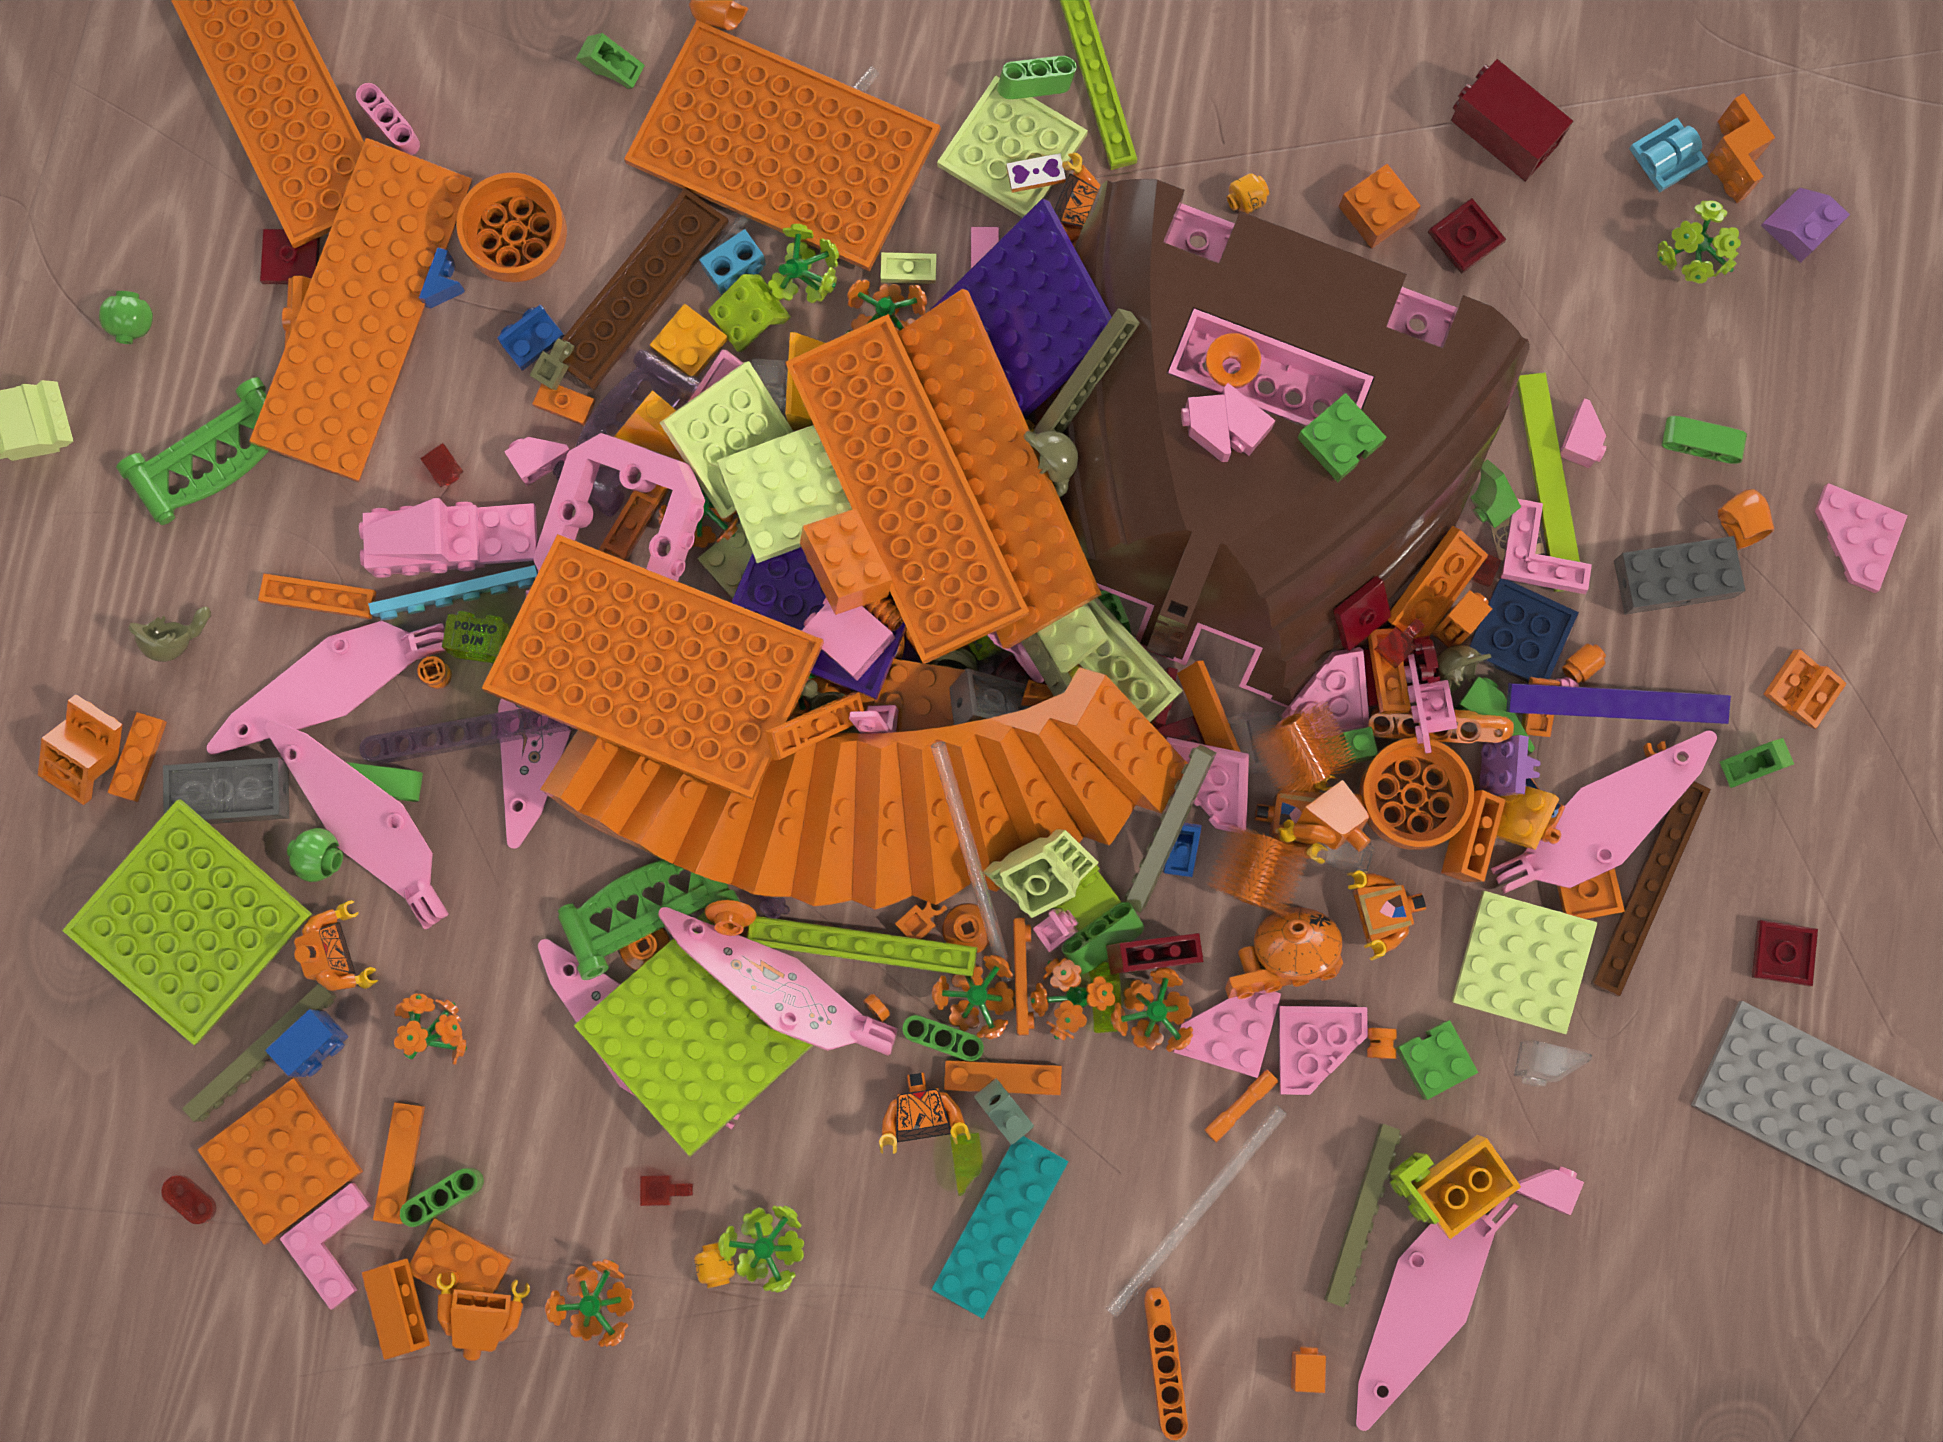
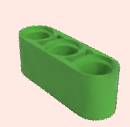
M1067 56L1008 62L1003 66L997 92L1006 99H1021L1065 93L1070 89L1077 68L1076 63Z
M1670 416L1666 420L1661 446L1680 453L1729 464H1738L1743 459L1747 433L1738 429L1686 417Z
M346 762L396 800L419 802L423 773L413 770Z
M1121 902L1070 937L1063 944L1062 951L1067 960H1071L1075 965L1081 967L1082 971L1080 974H1085L1108 959L1107 945L1133 941L1142 934L1144 925L1132 904Z
M917 1015L910 1016L903 1023V1034L914 1043L970 1062L978 1060L983 1054V1042L973 1034ZM912 1021L923 1023L924 1032L921 1036L912 1037L909 1035L908 1026ZM946 1030L951 1034L952 1041L948 1046L940 1047L936 1044L935 1036L939 1031ZM967 1040H974L979 1044V1052L975 1056L969 1057L963 1053L962 1047Z
M465 1168L456 1171L402 1205L400 1209L401 1221L409 1227L427 1224L479 1192L484 1184L482 1173L475 1168ZM466 1173L470 1174L474 1179V1184L470 1190L462 1186V1178ZM440 1189L445 1190L448 1194V1201L443 1206L436 1200V1194ZM414 1205H418L422 1209V1217L419 1221L411 1217V1209Z

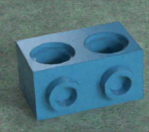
M745 229L699 259L702 269L720 294L726 292L742 274H759L763 270V266L766 265L763 253ZM743 253L752 254V257L748 260L739 259ZM721 268L730 269L726 275L720 276L716 274Z

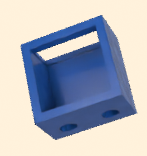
M309 1009L265 1051L287 1076L306 1077L308 1075L311 1077L322 1068L321 1062L329 1055L332 1057L345 1046L343 1042L349 1036L326 1011Z

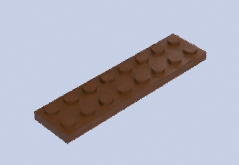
M684 188L562 338L563 341L566 340L574 345L572 353L563 361V363L569 366L567 372L594 391L728 225V218Z

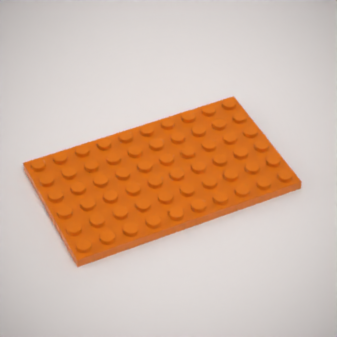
M696 20L624 161L632 167L682 189L686 188L693 194L783 233V228H791L792 224L805 225L807 229L813 231L814 237L801 240L802 242H806L821 250L820 239H829L837 247L840 259L870 271L941 131V127L934 122Z
M557 534L482 689L484 692L754 800L772 760L765 731L790 720L822 649L824 640Z

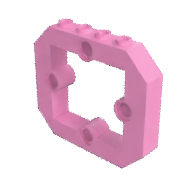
M602 433L568 451L533 556L538 572L557 534L575 541L579 528L587 527L591 523L593 509L588 500L600 464H604L620 470V482L627 489L646 493L653 490L658 484L673 490L659 533L650 541L649 552L651 556L646 569L678 582L679 577L685 570V559L688 550L694 543V532L697 523L701 520L704 513L705 499L690 465ZM641 472V478L637 482V475ZM575 508L576 513L575 516L572 517V512ZM670 543L671 549L667 554L666 547Z

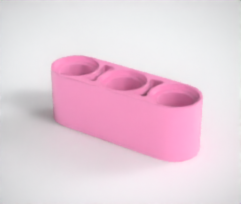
M362 84L356 91V99L366 115L395 149L410 155L416 154L420 147V141L412 127L375 84ZM376 97L373 102L367 103L370 98ZM393 117L391 121L383 123L386 118ZM409 136L406 142L400 143L403 137Z

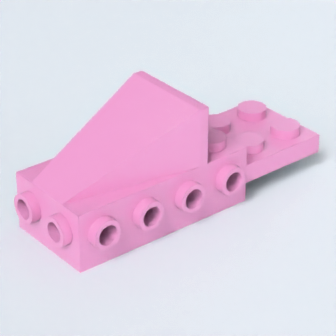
M433 498L416 506H402L398 511H389L386 508L372 509L371 513H363V522L359 523L360 538L364 542V549L360 550L361 565L374 577L378 578L390 577L391 574L412 576L418 575L419 572L446 573L447 570L456 569L459 571H473L475 568L485 567V564L534 561L533 556L538 544L536 506L534 503L478 508L471 502H458L455 506L447 507L440 498Z

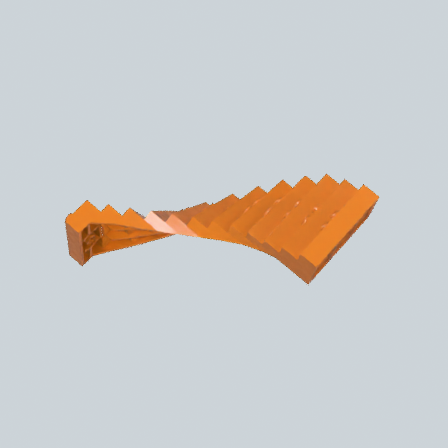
M1079 667L1064 693L1025 710L953 726L917 731L876 734L836 733L780 760H773L772 758L754 800L725 790L580 730L576 732L540 790L592 828L708 879L733 885L755 895L793 897L812 906L832 905L853 900L876 910L897 903L910 896H915L937 905L971 883L997 892L1001 888L986 876L983 871L993 861L1001 862L1010 852L1040 837L1048 838L1056 829L1066 830L1078 843L1086 837L1110 846L1135 806L1163 813L1169 798L1175 792L1174 787L1177 781L1181 780L1184 775L1181 772L1185 764L1188 763L1107 675Z

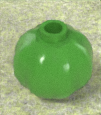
M116 291V296H109L101 304L99 321L107 333L116 337L115 342L133 344V339L143 337L148 333L152 326L153 313L148 303L139 299L138 293Z
M313 828L302 832L287 847V855L290 857L289 863L300 879L308 882L321 881L338 871L343 861V852L337 847L339 844L336 837L330 831L322 828Z

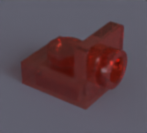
M444 443L420 458L440 487L453 484L459 479V475L464 472Z

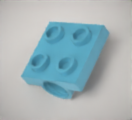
M1678 118L1633 143L1629 148L1659 193L1704 167L1708 162L1700 151L1702 149V140L1698 132L1691 126L1684 128Z

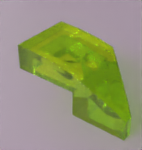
M979 1133L970 1134V1140L967 1139L966 1134L958 1135V1144H955L953 1138L950 1137L958 1196H963L969 1184L982 1172L983 1157Z

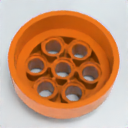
M500 173L482 180L467 193L457 215V234L465 253L479 271L495 280L523 282L538 277L554 265L566 243L567 225L558 200L544 183L526 174ZM529 208L526 214L518 215L521 209ZM495 217H503L499 223H492ZM541 226H549L547 231L537 232ZM515 234H523L521 239L517 241L511 240ZM489 242H497L493 248L485 249ZM535 251H543L542 255L538 258H531ZM517 259L514 265L505 266L508 260Z
M1417 737L1394 742L1379 752L1371 760L1363 773L1359 794L1362 795L1364 805L1369 814L1367 823L1380 838L1391 845L1409 850L1435 847L1457 834L1470 816L1474 803V785L1469 769L1455 751L1436 740L1429 739L1431 753H1425L1424 743L1418 744ZM1400 763H1406L1411 767V776H1404L1400 773ZM1427 772H1433L1438 776L1439 783L1437 786L1427 782ZM1384 781L1389 784L1391 788L1389 795H1383L1379 792L1378 782ZM1410 790L1417 794V804H1410L1406 801V791ZM1434 800H1440L1444 803L1445 812L1443 814L1437 813L1433 809L1432 804ZM1385 809H1391L1396 813L1397 820L1395 823L1386 821L1384 818ZM1413 818H1418L1423 822V832H1416L1412 828L1411 822Z

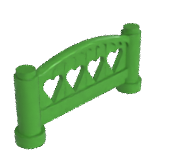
M251 378L237 387L235 392L241 400L240 403L146 462L142 454L135 453L122 459L117 464L116 469L122 478L129 480L154 520L159 522L160 525H166L175 519L174 510L176 508L210 497L236 482L270 451L251 444L247 449L240 447V426L243 425L254 430L267 396L265 393L266 387L260 378ZM217 440L237 449L236 456L227 458L224 464H218L216 461ZM193 456L211 462L213 470L210 473H204L200 479H194L192 475ZM169 471L187 477L189 479L188 487L180 488L177 494L171 495L169 493Z
M660 860L619 877L598 891L579 908H576L574 904L564 905L558 910V919L579 963L577 970L582 980H590L608 970L609 966L604 958L605 956L665 927L658 916V912L662 907H668L689 915L716 901L733 900L740 902L735 891L730 890L726 883L714 881L691 872L689 889L686 894L668 882L670 876L674 874L679 875L684 869L665 860ZM657 882L665 884L661 907L642 895L645 888H653ZM631 895L639 897L635 920L616 908L619 901H627ZM605 908H611L613 911L609 933L590 921L593 914H601Z

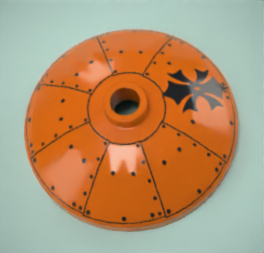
M1291 907V909H1283L1280 913L1278 911L1277 913L1270 914L1260 923L1254 937V948L1260 963L1271 973L1291 980H1307L1319 977L1335 966L1342 952V936L1337 925L1325 914L1310 908Z

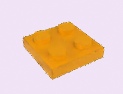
M684 303L652 341L650 347L694 381L727 342L728 337Z
M1525 786V794L1499 796L1506 801L1496 838L1536 850L1559 798L1555 794Z

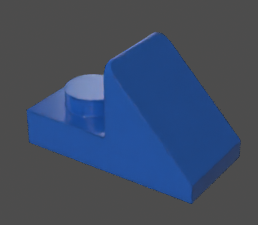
M437 248L421 290L419 299L427 308L431 309L465 292L459 282L448 279V277L450 278L453 275L455 269L454 259L448 250Z
M1184 823L1164 866L1165 874L1193 877L1201 825Z

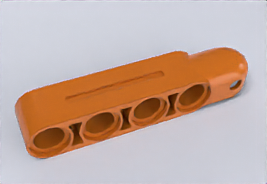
M1377 706L1372 711L1368 727H1372L1373 735L1381 738L1395 739L1416 737L1415 728H1409L1404 724V720L1413 718L1412 709L1408 713L1380 715L1379 706ZM1454 710L1457 728L1428 733L1429 739L1438 742L1469 744L1478 741L1499 743L1513 736L1514 724L1510 719L1503 716L1481 715L1474 711ZM1379 716L1386 717L1390 724L1380 726L1376 723L1375 718ZM1466 722H1471L1477 726V729L1473 732H1467L1462 728V725Z
M1155 1287L1148 1289L1145 1293L1144 1305L1160 1429L1166 1438L1179 1440L1188 1431V1421L1177 1337L1171 1321L1169 1302L1162 1289ZM1157 1299H1160V1300H1161L1160 1305L1155 1306V1305H1154V1302H1155ZM1159 1325H1165L1169 1328V1336L1163 1341H1158L1154 1338V1330ZM1162 1356L1172 1357L1173 1366L1171 1369L1162 1371L1158 1368V1360ZM1173 1386L1177 1389L1176 1398L1170 1402L1163 1400L1161 1397L1163 1389ZM1171 1417H1177L1181 1420L1180 1429L1175 1432H1170L1165 1428L1167 1420Z

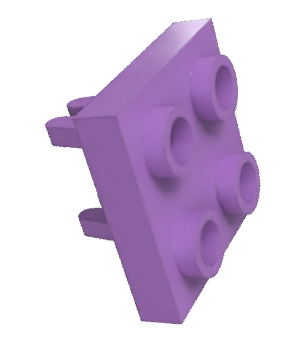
M1515 735L1499 743L1483 742L1481 750V775L1479 778L1480 790L1496 796L1525 794L1526 779L1538 778L1540 776L1539 772L1533 770V767L1540 766V761L1527 756L1528 736Z

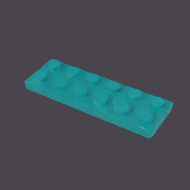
M1022 1136L1014 1144L1010 1145L934 1283L932 1290L983 1319L1069 1161L1025 1136Z

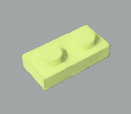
M881 252V283L936 284L937 255Z

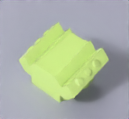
M41 380L37 385L22 384L15 388L0 390V459L8 458L14 461L60 452L59 448L67 447L73 442L58 382Z
M1056 829L1048 838L1040 837L1010 852L1001 862L993 861L983 873L1019 904L1022 911L1028 913L1033 918L1075 897L1080 881L1099 862L1066 830Z

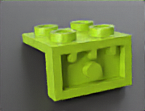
M742 274L708 310L737 352H743L769 325L785 324L791 318L780 301L772 296V290L768 288L767 283L760 274Z
M1098 865L1080 881L1075 897L1053 907L1054 909L1062 908L1064 911L1069 910L1078 922L1075 926L1078 931L1115 905L1121 903V900L1098 872L1100 869Z
M1415 1152L1390 1172L1389 1176L1392 1178V1181L1389 1183L1400 1197L1403 1195L1410 1202L1408 1209L1418 1221L1422 1220L1424 1223L1427 1222L1435 1225L1440 1220L1411 1183L1413 1180L1417 1183L1429 1175L1430 1171L1428 1168L1434 1163L1427 1154Z

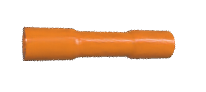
M1266 1069L1248 1087L1247 1091L1208 1125L1204 1131L1217 1143L1235 1125V1122L1258 1100H1261L1279 1081Z

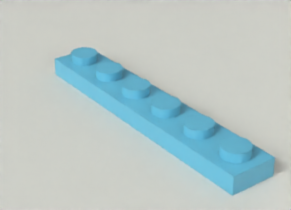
M536 565L368 603L370 613L377 618L380 617L381 620H390L397 618V613L408 611V614H415L425 611V606L435 604L436 608L446 607L453 604L452 600L463 598L464 601H472L481 598L480 594L490 591L491 595H498L508 592V587L516 585L520 589L532 587L538 570Z

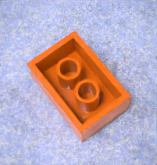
M856 508L802 526L800 545L835 615L888 597L892 578Z

